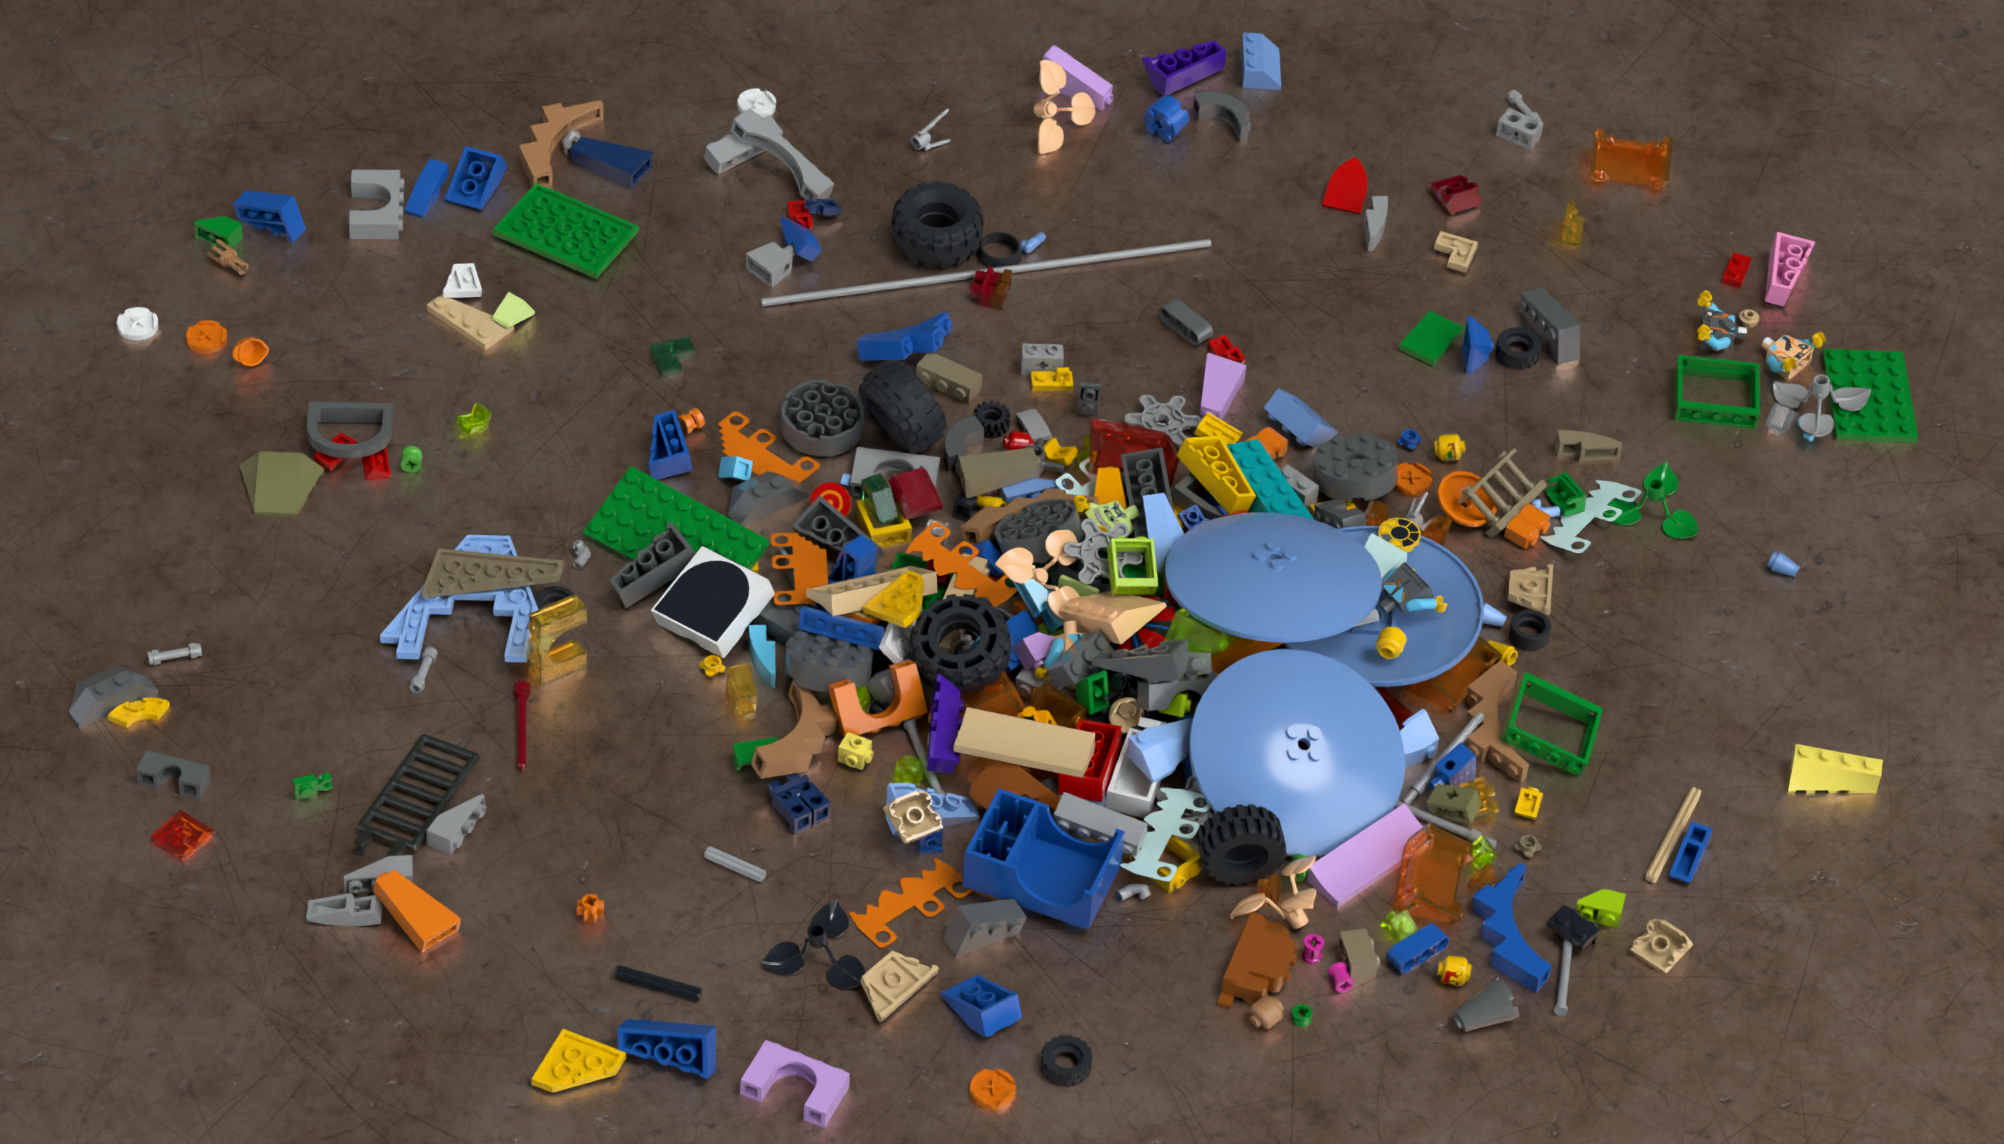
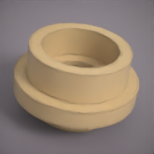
M1750 309L1743 310L1739 314V320L1742 326L1752 328L1759 322V315Z

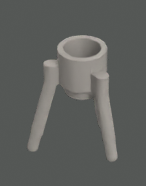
M945 109L924 129L910 138L911 144L916 150L923 148L927 151L930 148L951 142L950 139L930 144L931 136L928 133L949 112V109Z
M1428 492L1423 494L1415 510L1416 499L1412 500L1405 518L1413 521L1419 527L1421 533L1444 515L1443 512H1440L1423 524V516L1418 512L1425 502Z

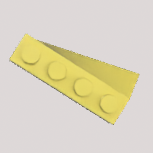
M1796 744L1791 761L1788 793H1795L1796 790H1805L1806 793H1815L1816 790H1827L1828 793H1837L1839 790H1846L1848 793H1877L1883 760Z

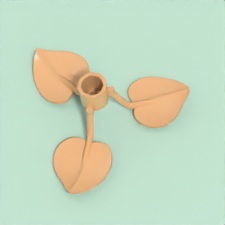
M1041 60L1039 61L1040 86L1043 92L1050 96L1042 99V102L1035 104L1034 113L1037 117L1044 119L1040 124L1038 132L1039 154H1045L1059 149L1064 139L1062 128L1057 126L1056 120L1050 117L1054 116L1057 111H1072V122L1077 125H1086L1095 116V106L1088 94L1080 92L1072 97L1071 107L1057 108L1049 100L1058 95L1059 89L1065 86L1066 75L1059 64L1053 61Z
M1057 530L1049 534L1045 541V548L1047 553L1054 558L1042 568L1035 569V566L1032 565L1033 555L1024 548H1014L1007 551L995 563L1010 580L1016 583H1026L1032 578L1044 588L1055 590L1048 594L1047 602L1051 611L1063 622L1065 620L1059 610L1065 606L1067 601L1080 596L1072 587L1064 586L1059 590L1057 586L1045 583L1048 580L1046 570L1057 560L1063 566H1068L1076 560V558L1067 557L1064 553L1066 543H1078L1076 536L1070 530Z
M1316 856L1297 859L1289 863L1282 870L1283 876L1290 875L1294 897L1287 899L1281 904V908L1285 910L1284 912L1268 897H1265L1264 893H1258L1240 901L1231 913V920L1236 916L1251 913L1259 909L1264 903H1268L1283 919H1288L1292 929H1298L1307 924L1308 918L1303 909H1313L1317 892L1314 888L1298 892L1295 876L1308 870L1315 862Z

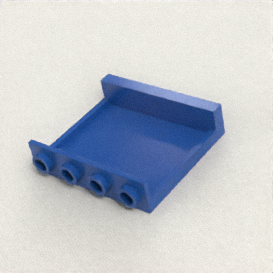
M829 580L828 584L836 583V581ZM817 603L813 608L803 606L800 609L798 629L880 650L879 645L888 622L882 621L874 625L840 615L832 616L822 605Z

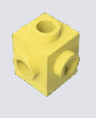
M848 732L839 745L838 762L863 770L866 763H870L874 755L872 741Z

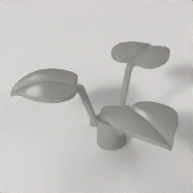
M1821 374L1814 377L1808 391L1805 387L1798 384L1774 381L1773 395L1776 402L1782 407L1797 408L1800 403H1806L1813 392V395L1818 399L1817 414L1806 413L1802 415L1799 419V427L1808 435L1821 437L1829 434L1834 427V421L1830 415H1820L1822 399L1826 398L1830 393L1833 402L1839 403L1841 409L1857 411L1866 405L1871 389L1848 387L1840 388L1833 392L1829 377Z

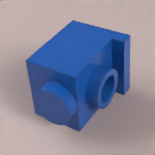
M943 829L918 839L920 854L943 852Z

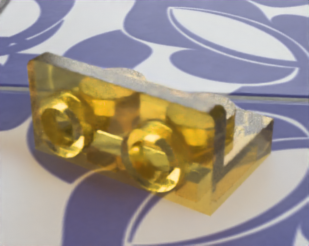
M1568 200L1561 243L1580 246L1584 217L1577 216L1578 209H1574L1576 201Z
M1482 776L1459 785L1463 788L1477 790L1482 804L1472 822L1489 816L1492 817L1494 822L1499 821L1497 813L1500 812V808L1496 799H1493L1496 792L1492 783L1488 784L1485 777Z

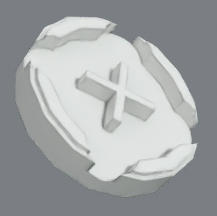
M757 88L748 89L739 95L737 108L741 114L751 108L761 118H764L768 115L771 116L775 112L776 99L769 91L765 90L763 92Z
M143 307L129 308L117 318L116 323L119 334L129 340L140 341L148 339L157 332L159 326L157 315Z

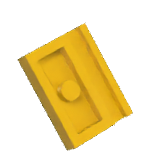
M1209 412L1206 413L1194 432L1199 437L1221 435L1226 445L1237 443L1243 434Z

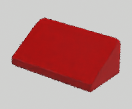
M387 447L375 454L362 457L365 480L388 479L391 477Z

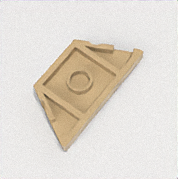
M1548 564L1545 570L1536 571L1535 567L1510 571L1508 601L1550 615L1553 564Z
M891 951L866 972L860 982L878 1021H883L938 973L939 967L932 965L931 968L919 964L918 959L905 957L900 953Z

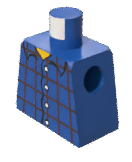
M1460 742L1436 763L1435 778L1428 783L1429 788L1433 791L1436 784L1465 787L1476 780V755Z

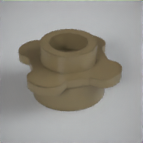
M1524 835L1521 837L1520 842L1515 843V849L1520 850L1526 857H1532L1534 852L1541 850V844L1538 843L1536 837Z

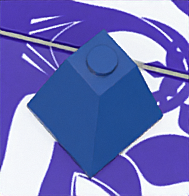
M1467 316L1462 344L1466 374H1471L1488 361L1489 354L1494 349V341L1490 340L1489 331L1472 316Z

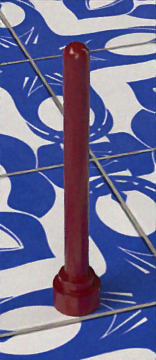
M518 681L513 685V695L518 700L517 766L520 770H524L526 768V700L531 695V685L526 681Z

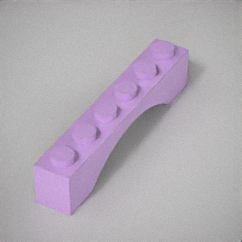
M1038 632L1023 638L1013 647L1025 670L1033 667L1036 670L1038 667L1044 666L1043 663L1049 654L1055 636Z

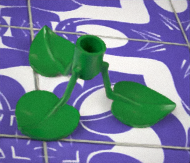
M1667 462L1654 468L1645 477L1643 486L1646 492L1643 494V498L1638 505L1635 500L1627 502L1617 498L1608 504V506L1622 510V513L1611 522L1622 526H1629L1641 519V513L1638 509L1642 508L1647 498L1652 502L1661 500L1665 514L1668 517L1662 524L1663 531L1667 536L1673 539H1685L1698 534V524L1690 513L1680 509L1674 511L1672 515L1669 513L1665 496L1676 492L1679 482ZM1606 510L1603 512V515L1606 518H1611L1616 515V512L1614 510Z

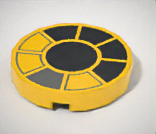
M1388 519L1379 527L1378 537L1405 552L1414 550V547L1420 543L1421 531L1413 521L1408 519Z

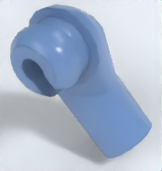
M1039 232L1028 242L1026 240L1021 241V251H1024V253L1032 252L1045 241V234Z

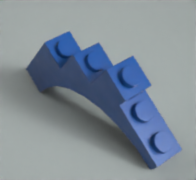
M1519 862L1514 869L1510 868L1505 878L1501 882L1498 881L1494 887L1487 884L1482 890L1478 889L1472 898L1474 902L1472 912L1485 919L1482 923L1483 932L1481 938L1495 946L1491 952L1493 956L1491 966L1537 993L1549 980L1552 965L1538 956L1525 942L1518 931L1513 917L1512 900L1516 891L1524 882L1527 866Z

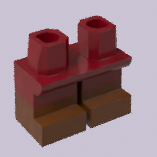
M988 266L987 272L976 270L974 283H971L969 297L979 298V305L1002 310L1011 287L1012 270L1004 269L1003 273L994 272V269Z

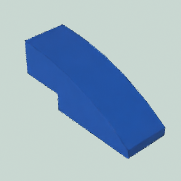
M429 159L410 195L405 208L406 214L422 219L425 217L439 197L440 187L449 176L447 163Z
M780 218L787 246H792L798 256L813 261L822 252L816 237L806 227L787 218Z
M1691 821L1669 877L1688 884L1691 883L1706 851L1713 828Z

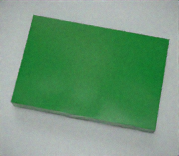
M1429 311L1399 343L1398 349L1434 366L1464 333L1465 327Z

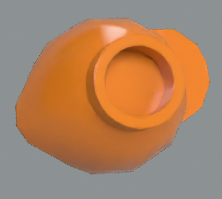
M246 337L237 342L232 350V357L236 361L242 362L245 366L253 367L263 361L269 352V348L258 338Z

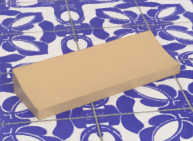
M908 566L806 589V596L822 605L832 616L863 610L862 606L907 570L922 575L924 580L923 596L938 593L937 576L935 571Z
M967 707L959 734L954 743V752L1083 778L1095 751V733Z

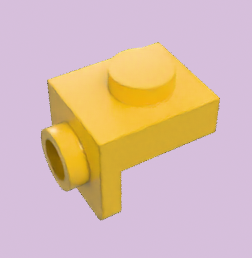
M1051 438L1042 447L1047 461L1065 466L1070 465L1079 454L1076 446L1060 447L1056 438Z

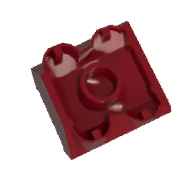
M1461 174L1428 184L1430 190L1453 216L1456 212L1476 207L1478 209L1482 202L1478 194V184L1468 182V178Z
M923 466L898 475L894 473L888 481L891 486V498L894 502L899 503L900 512L907 520L941 510L944 507L927 470Z

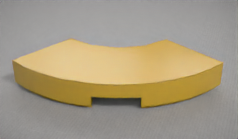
M142 698V700L131 703L127 701L114 708L108 714V721L126 728L140 720L151 719L159 721L170 707L169 701L159 698Z

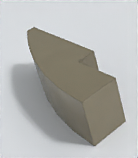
M1557 430L1554 444L1557 456H1578L1579 462L1620 460L1623 446L1622 442L1606 436L1573 430Z

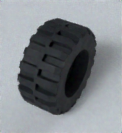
M1239 804L1232 808L1230 806L1226 807L1223 811L1214 813L1212 818L1209 817L1198 832L1197 842L1205 872L1214 880L1222 881V883L1230 885V883H1234V885H1242V883L1252 884L1256 880H1264L1267 875L1271 876L1275 873L1276 868L1279 869L1286 857L1287 848L1281 822L1272 811L1262 806L1256 807L1254 804L1243 806V804Z

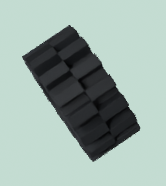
M989 400V404L984 401L982 405L979 403L977 408H974L973 416L975 415L984 427L986 438H990V436L997 438V435L1002 437L1003 433L1006 434L1008 432L1010 413L1009 408H1006L1005 404L1000 406V402L997 401L994 404L993 400ZM987 418H994V419H997V420H996V421H989V420H986V419H987Z

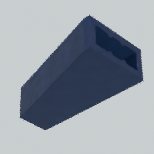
M581 137L570 148L571 163L629 189H632L653 167V152L586 137Z

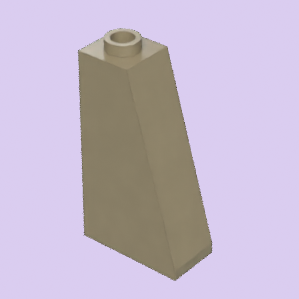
M1033 448L959 456V475L966 498L1037 477V468H1040L1039 455H1035Z

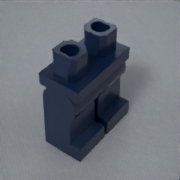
M797 773L789 774L784 785H781L779 781L769 783L768 792L772 797V806L790 824V830L794 835L810 828L811 823L816 825L831 818V802L809 781V777L806 774L801 777Z

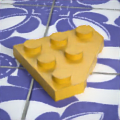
M907 570L862 606L864 613L904 628L912 625L922 611L924 589L922 575Z
M562 1029L533 1075L531 1085L554 1093L615 1076L626 1059V1052Z

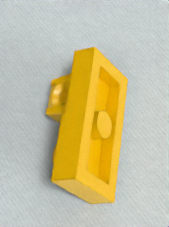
M1057 367L1056 372L1031 371L1032 392L1073 391L1072 371H1069V367Z

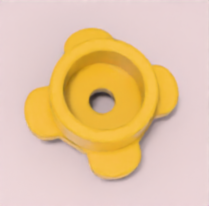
M709 655L700 662V667L704 668L705 675L708 677L725 671V666L721 664L720 657L716 655Z

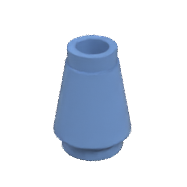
M1775 551L1767 565L1771 568V571L1795 577L1800 568L1783 553Z

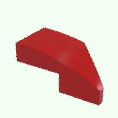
M805 200L787 202L789 219L806 227L808 230H813L811 213H808V209L803 208Z
M1226 335L1208 341L1207 347L1212 354L1241 364L1245 363L1246 359L1238 346L1233 347Z

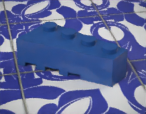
M626 1019L618 1027V1050L645 1059L651 1058L659 1061L660 1064L666 1066L669 1064L681 1068V1071L699 1074L700 1077L709 1079L717 1071L716 1026Z

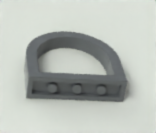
M309 402L307 417L308 442L315 450L333 457L358 458L375 454L384 449L392 439L394 423L393 403ZM319 422L382 423L381 430L375 437L358 444L334 443L325 439L318 432Z
M1192 473L1182 479L1171 491L1172 504L1182 510H1186L1196 504L1205 519L1212 520L1224 516L1217 507L1208 504L1190 491L1200 482Z

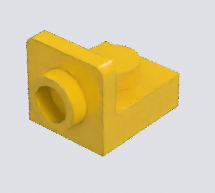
M1533 787L1521 788L1514 815L1536 820L1543 793H1540L1538 789Z

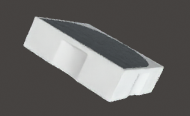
M702 546L651 609V612L658 625L681 637L689 638L700 647L725 658L741 638L749 623L760 614L775 595V592L768 579Z

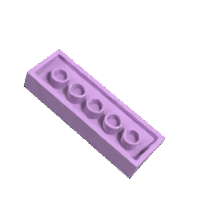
M1404 803L1314 862L1308 869L1306 881L1338 908L1434 843V837L1418 822Z

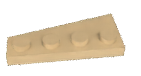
M442 295L427 304L428 312L484 350H487L514 330V325L507 328L492 320L493 315L451 298H443Z

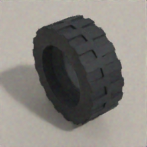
M1511 327L1499 334L1495 354L1497 359L1506 367L1517 370L1531 368L1539 361L1542 348L1541 339L1533 331L1527 330V328ZM1519 344L1527 347L1529 350L1527 352H1515L1509 348V345Z
M1060 1035L1047 1041L1041 1054L1040 1065L1041 1072L1044 1073L1043 1076L1049 1082L1057 1084V1086L1070 1087L1083 1083L1089 1077L1092 1067L1093 1055L1090 1046L1088 1047L1087 1043L1080 1040V1038L1072 1037L1071 1035ZM1060 1054H1070L1077 1058L1078 1064L1073 1068H1063L1055 1063V1058Z

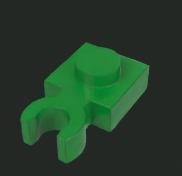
M323 773L317 778L312 774L292 779L295 800L318 795V790L329 791L333 789L330 773Z

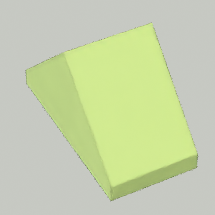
M508 292L494 313L492 320L509 328L533 316L535 311L524 300Z

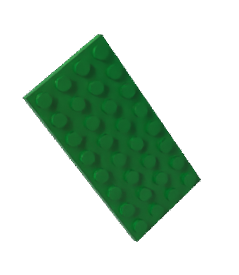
M632 466L629 467L583 530L584 536L633 561L638 557L637 553L643 548L646 549L653 542L652 539L657 534L661 535L667 529L666 526L672 522L692 547L694 554L703 546L749 570H752L770 544L769 540ZM675 577L669 582L673 583L677 577Z

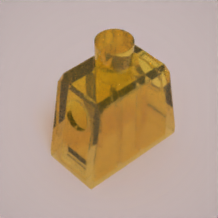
M749 664L728 667L725 692L732 711L736 716L742 715L744 720H751L756 717L755 711L758 696Z

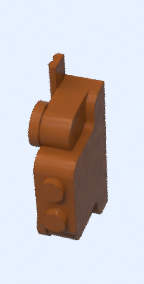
M978 756L967 772V778L972 783L969 794L976 800L973 804L983 812L989 808L998 789L1047 804L1055 811L1061 800L1059 796L1017 764Z
M1250 913L1223 977L1222 991L1217 1005L1230 1008L1236 996L1243 998L1244 1002L1251 1006L1262 996L1268 995V991L1273 993L1279 992L1284 983L1288 984L1292 972L1290 967H1295L1298 954L1294 953L1295 942L1288 938L1289 931L1285 926L1268 921L1261 914Z

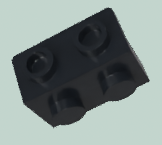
M1565 904L1547 920V927L1580 950H1584L1591 942L1593 944L1598 942L1600 929L1593 922L1587 921L1576 910L1570 909Z

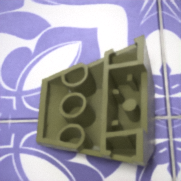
M259 451L239 465L254 515L298 516L308 499L310 491L315 488L319 476H322L324 473L323 467L303 453Z

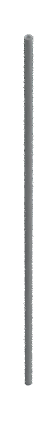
M1205 239L995 267L993 269L994 272L1003 273L1004 269L1012 270V273L1206 248L1211 247V240ZM976 270L761 299V306L974 279Z

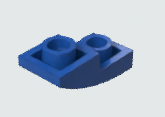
M1196 504L1177 515L1187 532L1209 521V519H1205Z

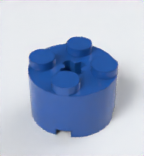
M1164 95L1159 97L1144 112L1145 129L1148 133H1156L1165 142H1169L1189 123L1188 112L1186 109L1184 111L1181 109V103L1176 98Z

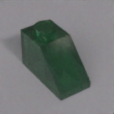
M881 473L862 479L861 499L879 525L899 519L891 488Z

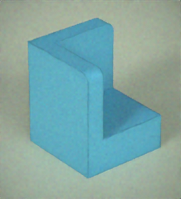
M737 456L721 457L718 477L722 479L733 478L745 482L750 479L753 461Z

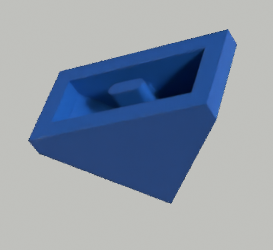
M988 539L973 545L979 550L978 555H976L977 557L988 559L987 569H990L989 574L1001 576L1003 571L995 565L1002 556L1000 551ZM968 547L964 553L972 555L973 551Z

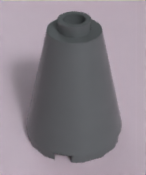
M1496 977L1457 1008L1452 1019L1458 1030L1462 1029L1466 1032L1519 1018V1010L1517 1006H1512L1514 997L1508 986L1502 979Z

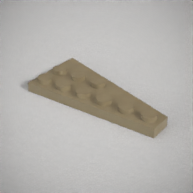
M438 548L421 592L422 599L559 582L564 569L563 560Z

